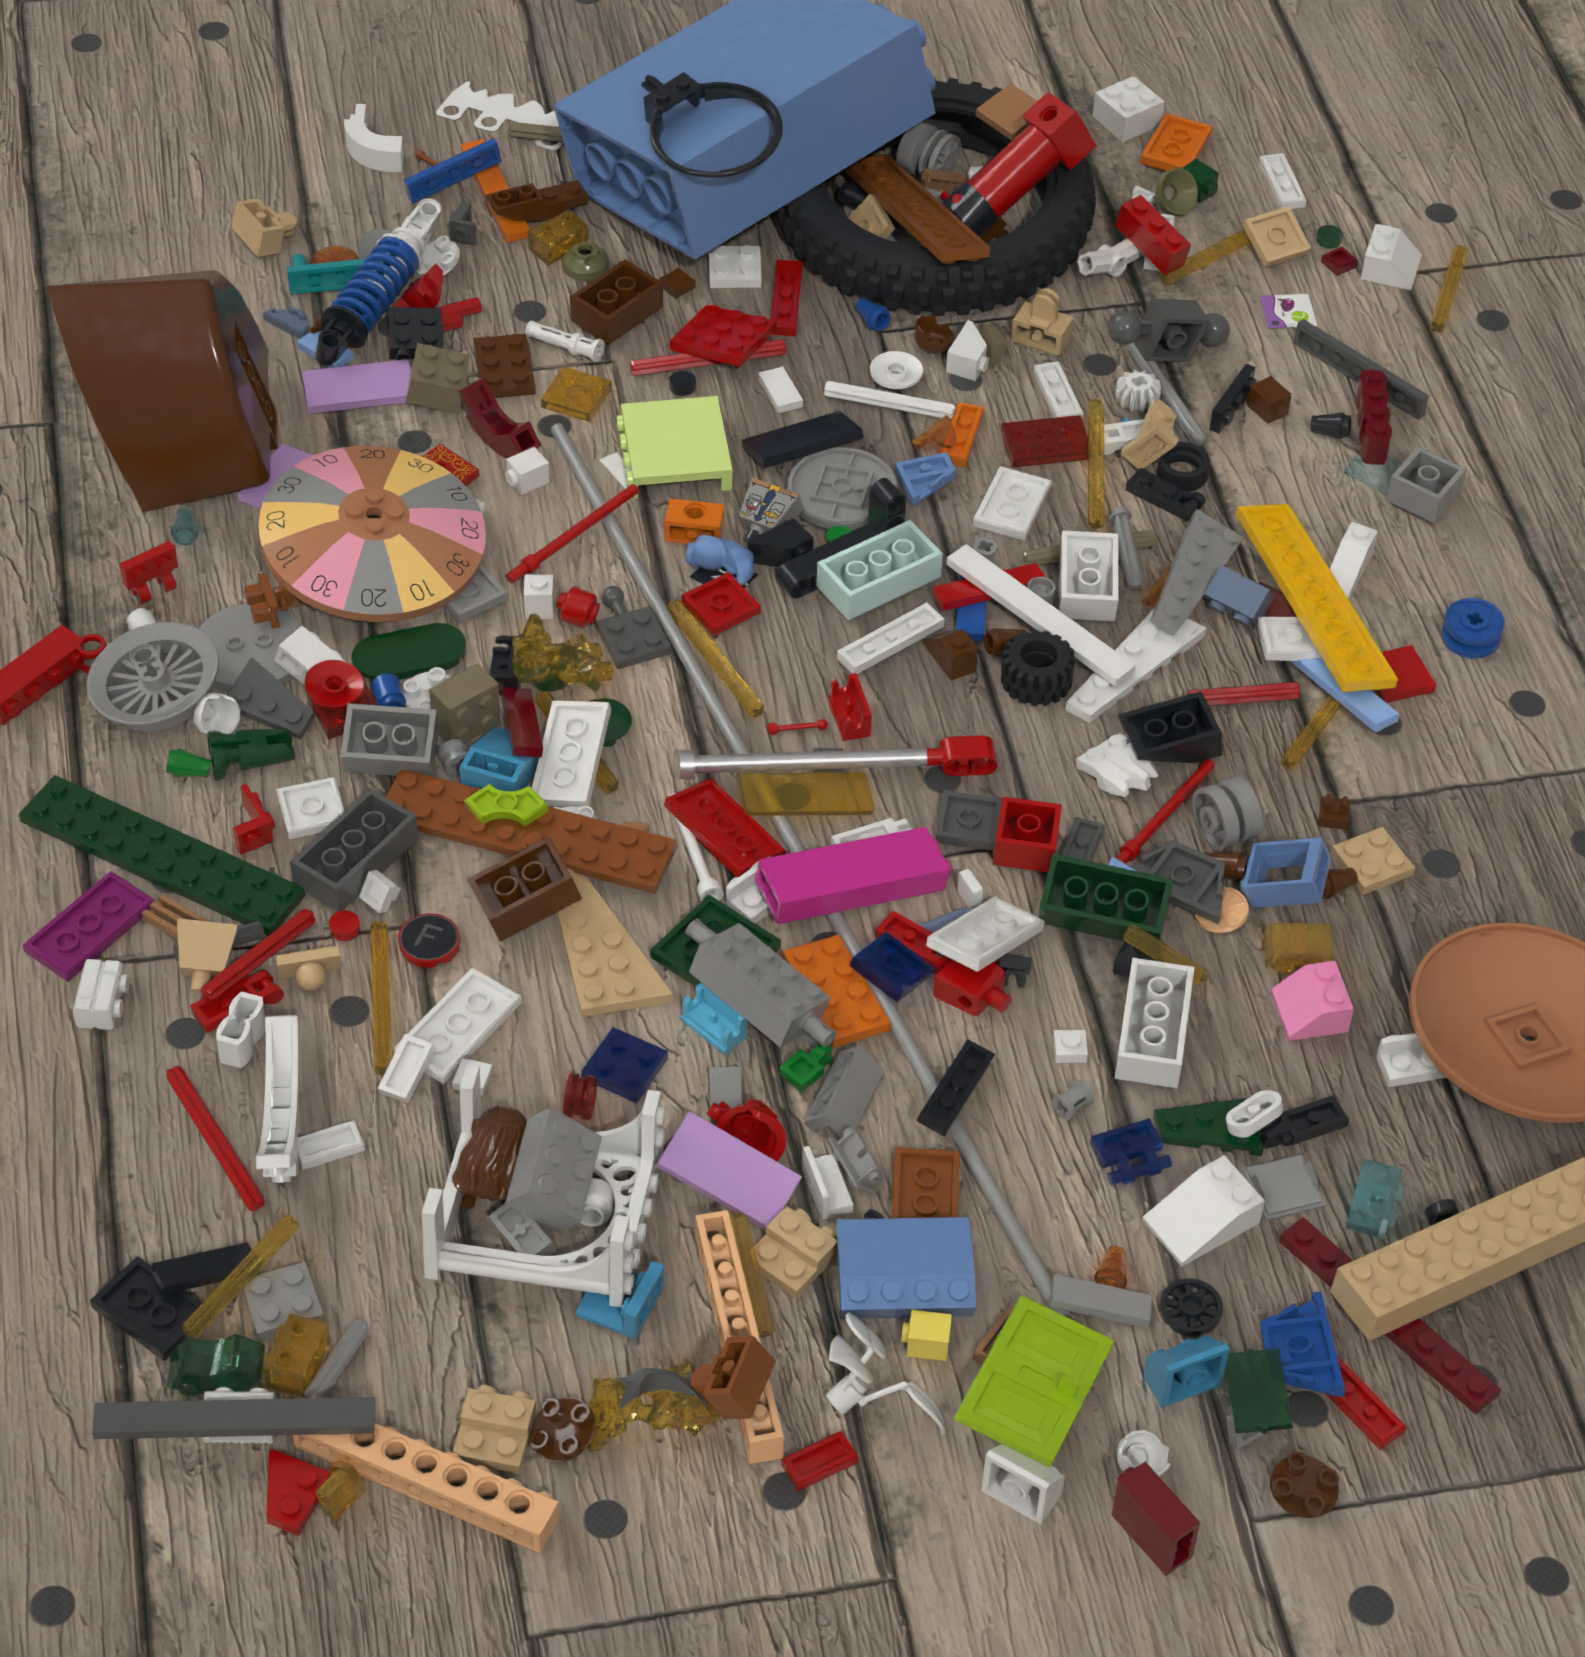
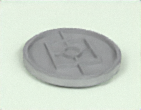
M834 447L807 455L797 462L788 476L787 490L800 495L804 509L799 516L806 521L827 529L833 526H847L854 530L868 524L869 492L872 485L881 478H888L897 487V480L889 465L879 457L860 449Z
M247 603L231 606L211 615L198 629L203 631L212 640L218 652L219 668L213 686L230 691L251 657L282 684L292 679L293 676L276 663L275 658L279 645L299 627L303 626L302 623L290 612L279 609L276 613L280 622L279 628L272 629L269 621L254 624L251 608Z

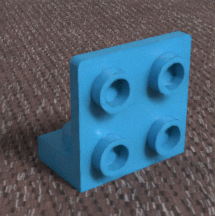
M652 1261L646 1272L642 1271L640 1274L632 1272L631 1274L634 1275L633 1291L631 1295L626 1294L622 1307L609 1306V1295L586 1292L576 1309V1316L636 1340L664 1289V1265Z

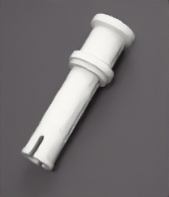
M532 320L526 326L525 333L527 337L565 348L571 355H583L596 363L603 355L605 344L601 339L593 340L585 337L580 332L574 334L567 333Z

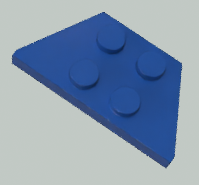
M1321 1291L1311 1294V1301L1300 1307L1293 1304L1285 1308L1282 1313L1272 1315L1260 1322V1333L1272 1382L1338 1397L1345 1396V1386Z

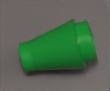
M180 748L177 751L170 749L166 773L173 774V777H209L211 760Z

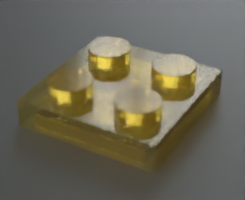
M563 366L541 398V408L590 422L612 390V381Z

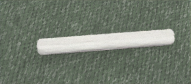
M827 381L824 388V395L827 397L952 420L955 412L954 404L845 383Z

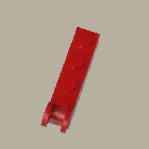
M60 625L0 670V724L4 725L17 717L23 710L41 699L43 695L61 684L78 669L89 674L91 667L86 666L85 662L88 659L97 658L106 647L105 639L98 634H87L80 637L65 626ZM89 641H97L101 646L97 650L85 651L83 650V644Z

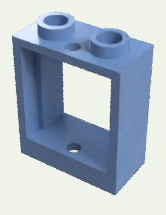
M1323 837L1253 843L1251 855L1246 862L1245 878L1241 880V892L1247 897L1251 908L1321 903L1331 862V856ZM1304 866L1301 880L1265 882L1269 868Z

